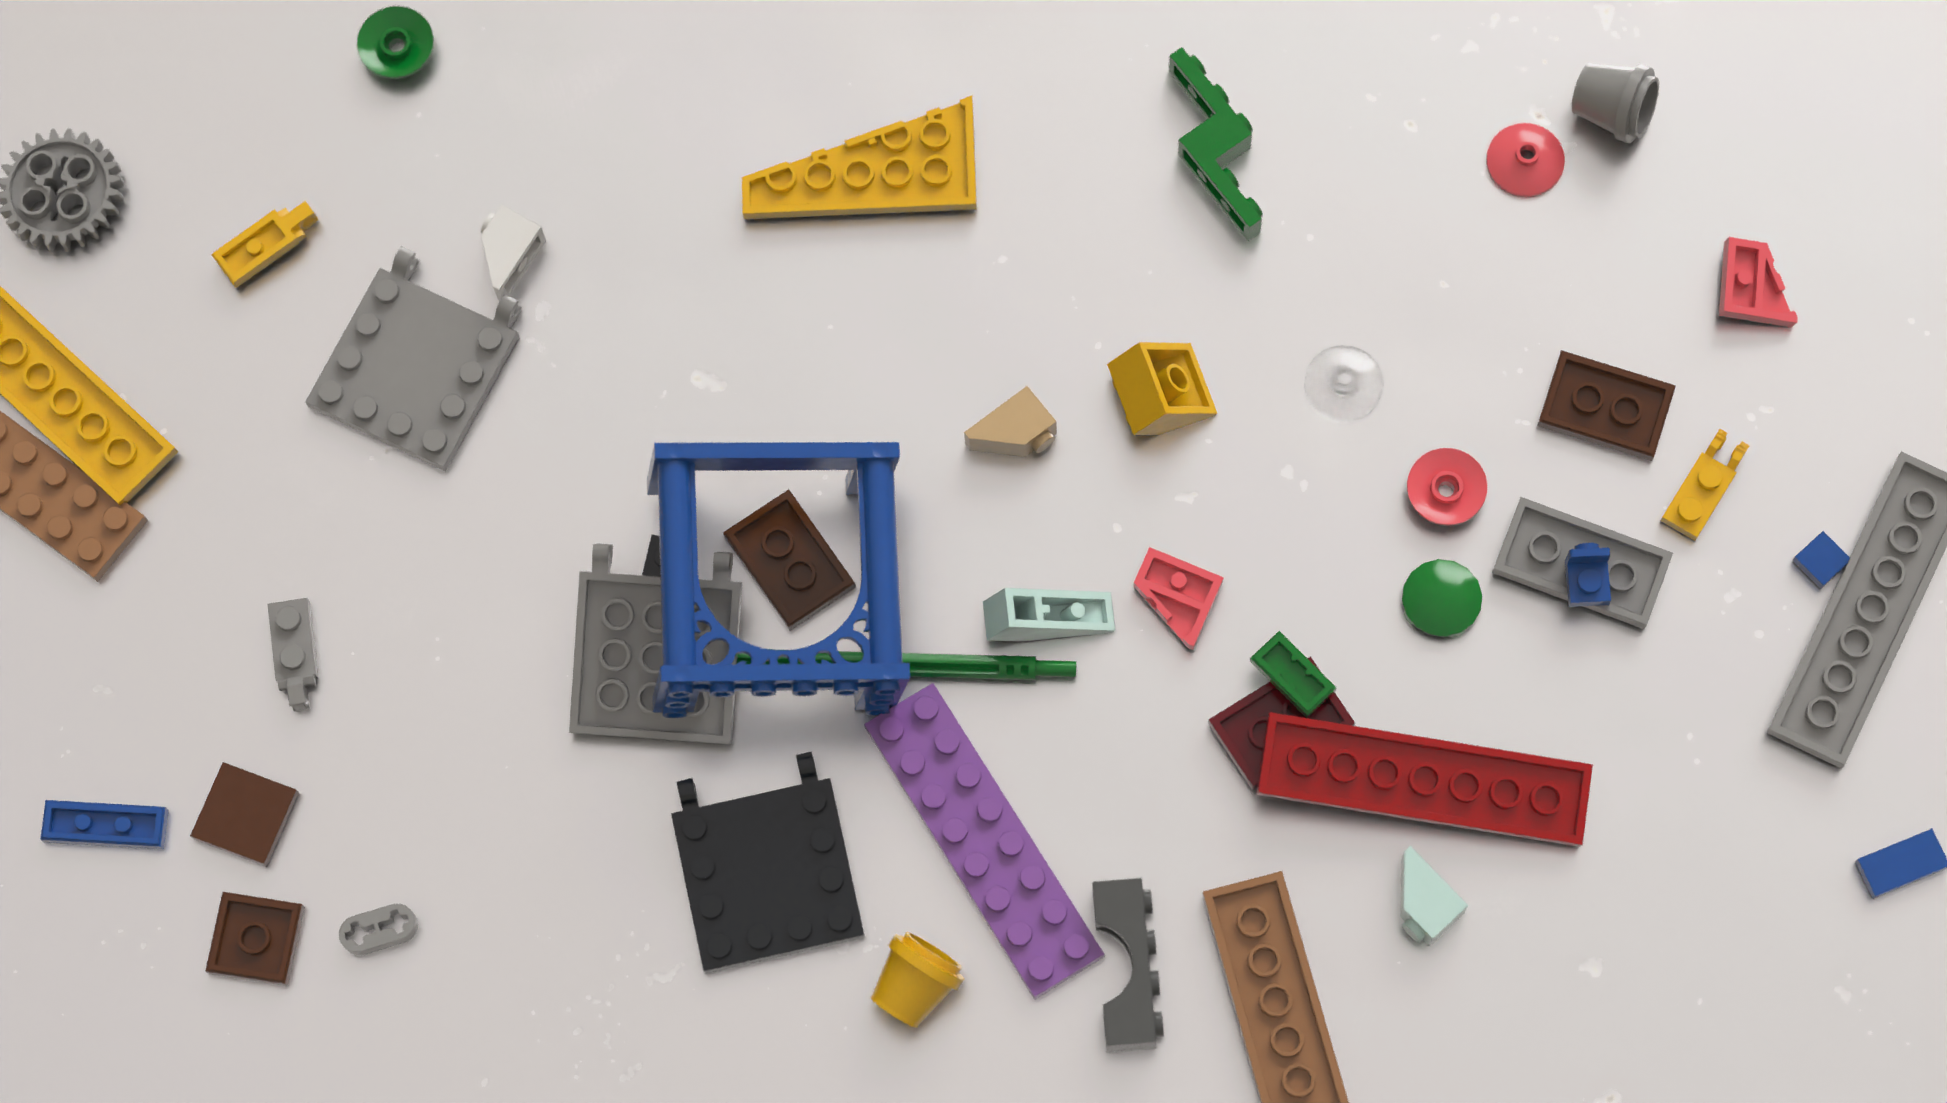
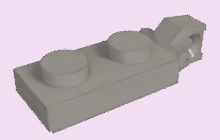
M308 598L267 604L275 679L278 683V688L280 691L287 690L289 706L293 707V711L310 709L307 687L316 686V678H318L310 601Z

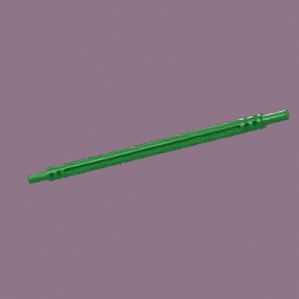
M838 651L845 660L852 663L860 662L863 659L862 652ZM818 653L815 656V661L818 664L822 660L834 664L828 653ZM902 653V662L909 663L910 677L1036 680V676L1076 677V661L1036 660V656ZM738 654L737 663L746 661L745 665H749L751 658L747 654ZM779 657L777 659L778 664H789V660L786 657Z

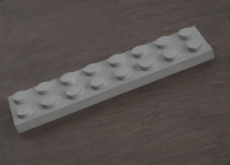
M1902 451L1900 452L1767 731L1768 734L1841 769L1844 767L1946 550L1947 472Z

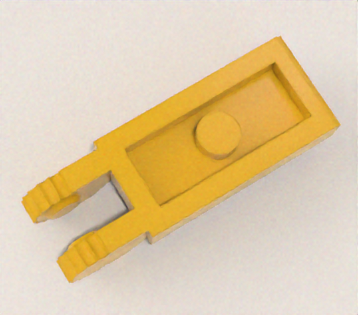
M1719 429L1705 454L1703 452L1700 454L1660 520L1694 541L1698 538L1737 473L1735 469L1750 446L1741 441L1732 452L1727 466L1716 461L1713 457L1726 441L1727 432Z

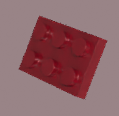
M1311 657L1307 658L1319 670ZM1268 682L1208 719L1209 726L1252 790L1258 787L1268 714L1271 712L1306 718L1271 682ZM1335 692L1308 717L1309 719L1355 726L1354 720Z

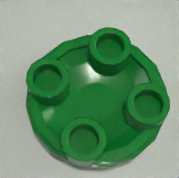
M1437 559L1425 562L1410 573L1403 586L1402 603L1404 615L1409 623L1414 624L1416 628L1429 635L1441 637L1460 636L1474 623L1481 611L1482 592L1479 582L1468 568L1455 561Z

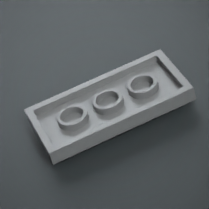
M1520 497L1492 573L1568 601L1565 570L1566 556L1569 550L1575 549L1574 547L1578 544L1597 543L1599 548H1610L1608 570L1611 602L1610 605L1583 607L1645 629L1673 552Z

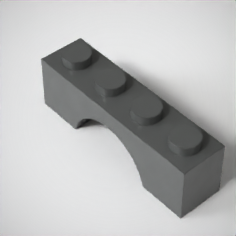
M1142 878L1092 882L1096 930L1118 940L1126 949L1132 964V974L1125 989L1116 998L1103 1004L1106 1052L1156 1048V1037L1164 1036L1162 1011L1154 1012L1153 996L1160 995L1158 970L1150 971L1149 955L1156 954L1155 931L1146 930L1145 914H1153L1151 889L1143 890Z

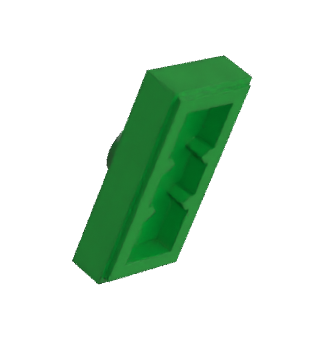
M1280 631L1250 658V662L1306 718L1336 691L1337 687Z

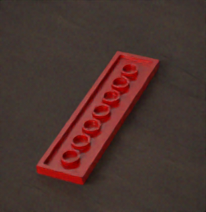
M1270 712L1267 717L1256 795L1580 847L1583 845L1593 764Z

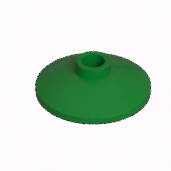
M391 6L376 11L365 20L357 37V50L363 64L374 74L390 79L404 78L419 71L428 62L434 47V36L428 21L419 12L404 6ZM395 44L404 45V48L398 52L391 51Z

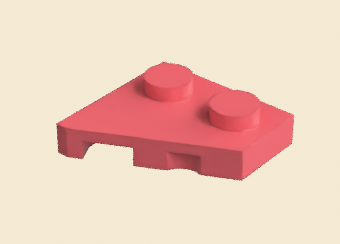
M1149 547L1134 581V588L1185 646L1194 650L1222 586L1224 577Z

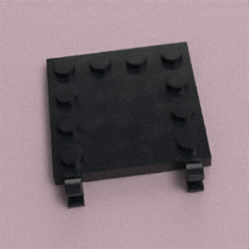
M812 751L796 755L802 784L699 807L693 779L690 778L676 782L683 811L671 813L705 974L865 938L831 779L818 780Z

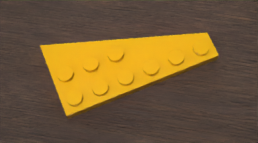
M972 95L960 99V103L940 110V107L926 111V115L907 122L898 121L845 140V144L828 150L822 148L811 152L809 157L792 163L783 162L742 177L743 218L760 219L977 209Z

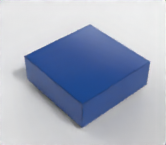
M1822 531L1792 561L1822 589L1845 568L1850 557Z

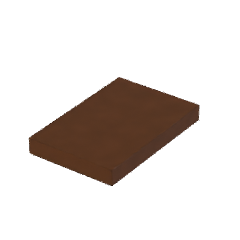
M1561 350L1537 426L1652 461L1676 385Z
M789 489L723 532L725 539L789 631L856 588V584Z

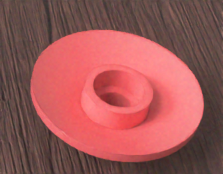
M1518 123L1504 128L1493 138L1487 151L1486 162L1492 180L1502 190L1519 197H1533L1549 191L1556 185L1564 170L1565 156L1559 140L1549 130L1536 124ZM1523 150L1531 151L1534 157L1532 159H1524L1520 152Z
M1453 448L1435 449L1422 455L1412 466L1407 480L1408 498L1415 511L1424 519L1438 525H1458L1470 520L1482 508L1487 495L1486 475L1480 464L1471 455ZM1446 485L1453 490V494L1445 497L1439 493L1438 489Z

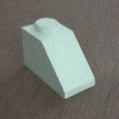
M1410 846L1404 851L1401 859L1400 917L1405 921L1402 924L1404 930L1415 941L1420 942L1423 939L1430 946L1465 913L1468 904Z

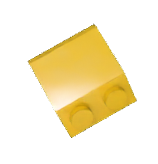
M1139 342L1107 363L1114 388L1118 392L1126 414V420L1131 427L1133 435H1160L1218 414L1191 343Z

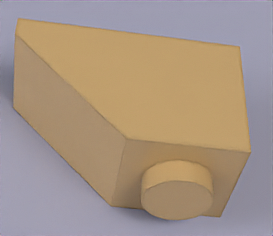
M1026 386L964 432L965 445L971 451L1026 457L1034 450L1036 453L1042 452L1054 442V435L1057 434V423L1030 388Z

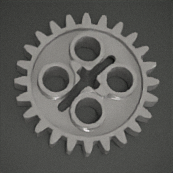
M67 128L63 138H60L56 130L51 129L49 140H44L39 133H36L35 145L31 146L23 140L21 143L25 152L21 155L11 151L9 154L15 163L13 165L2 164L1 166L8 178H0V188L4 190L0 192V204H3L0 207V213L4 219L8 218L6 224L11 231L17 230L16 234L23 242L30 238L34 248L40 247L44 241L48 250L53 252L57 242H60L67 252L70 250L71 241L76 240L81 247H85L84 236L89 234L94 239H99L96 228L100 225L110 229L111 226L106 216L119 215V211L112 203L124 201L121 192L116 190L125 186L122 178L117 175L121 172V168L116 161L112 162L114 156L109 149L103 150L104 147L99 139H95L90 143V138L86 132H82L76 139L72 130ZM65 159H68V160L65 162L64 168H63V170H62L63 161H64ZM52 165L48 173L37 175L42 167ZM90 169L86 177L75 179L79 171ZM45 201L44 206L40 210L30 211L35 203ZM83 205L79 213L68 215L72 207ZM57 210H58V212H59L58 218H57L56 221H53V220L55 219V216H56Z

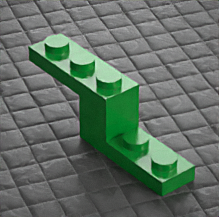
M1181 47L1169 55V72L1206 116L1207 120L1179 139L1178 155L1246 240L1249 241L1261 232L1262 211L1254 199L1251 197L1246 199L1239 191V183L1234 174L1228 168H1222L1251 149L1253 128L1242 113L1236 114L1228 103L1230 101L1223 88L1219 84L1212 85L1205 76L1206 70L1201 61L1195 55L1190 57Z

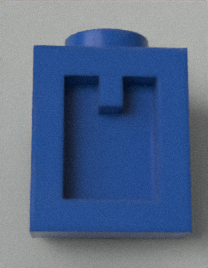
M1597 543L1576 545L1575 549L1569 550L1565 559L1569 607L1610 605L1611 592L1608 570L1610 548H1599Z

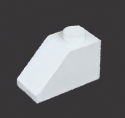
M502 204L495 214L491 213L485 219L481 228V240L493 289L499 301L504 294L510 296L546 241L540 225Z

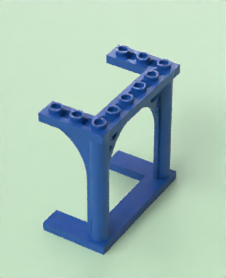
M899 442L654 443L647 476V495H658L663 665L660 666L652 696L653 713L662 712L663 717L666 718L685 717L687 712H694L699 692H710L712 697H730L735 694V691H751L752 696L768 697L775 695L776 691H792L795 696H812L817 694V690H834V694L838 696L854 695L855 710H865L867 715L878 716L881 713H890V708L898 704L910 680L909 663L902 662L894 471L900 459ZM848 470L845 478L846 494H858L861 585L858 599L852 612L833 634L816 644L804 648L771 650L742 641L716 620L704 600L699 584L695 471ZM865 603H867L868 611L863 609ZM694 604L697 606L698 612H694ZM697 622L707 624L710 627V632L705 633L698 641H695V634H700L701 632ZM856 622H866L863 633L869 632V639L862 633L854 630L853 625ZM841 639L852 640L861 648L863 659L857 663L845 660L837 650V642ZM716 640L726 642L728 654L721 662L708 664L704 661L702 653L708 644ZM818 653H828L834 664L826 660H822L818 664L815 661V656ZM737 654H747L751 658L749 665H745L746 661L732 665ZM779 657H786L789 660V664H778L777 659Z

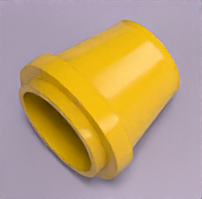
M906 932L904 936L895 934L889 942L888 946L891 950L870 998L879 1007L898 1020L917 1028L952 989H959L964 981V977L959 973L962 969L961 965L953 958L911 932Z

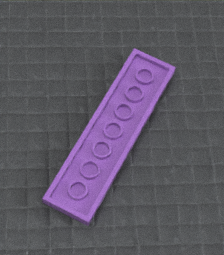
M934 683L891 707L890 713H881L864 724L866 731L1034 1000L1105 957L1104 952Z

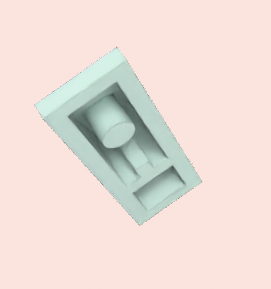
M1004 588L983 601L987 640L1023 642L1105 634L1115 631L1111 592Z

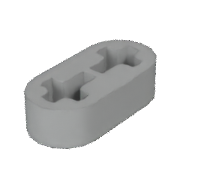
M387 905L346 919L340 926L339 940L352 954H369L411 940L416 934L418 920L412 910L406 905ZM396 914H400L403 919H408V922L403 924V932L397 933L393 928L384 930L381 928L382 926L392 924L394 922L393 916ZM360 926L364 931L372 929L376 931L363 936V944L357 945L354 940H349L348 938L354 934V927Z

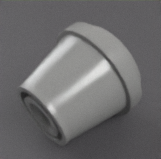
M1588 63L1582 69L1574 89L1571 106L1572 113L1613 133L1617 140L1631 143L1636 137L1640 138L1650 124L1658 100L1659 79L1655 77L1653 68L1641 64L1632 68Z

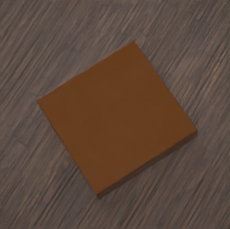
M222 762L190 837L267 867L299 792L297 789Z
M222 892L205 972L212 975L288 986L305 906L299 903Z

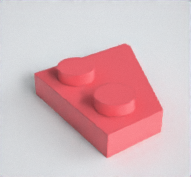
M1728 237L1724 241L1719 316L1792 328L1797 323L1798 317L1795 311L1790 312L1783 295V291L1786 288L1780 274L1774 269V259L1767 243Z

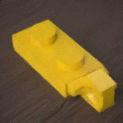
M306 201L290 212L286 208L278 212L274 209L213 252L212 256L235 288H237L297 246L306 237L304 232L315 224L318 218Z

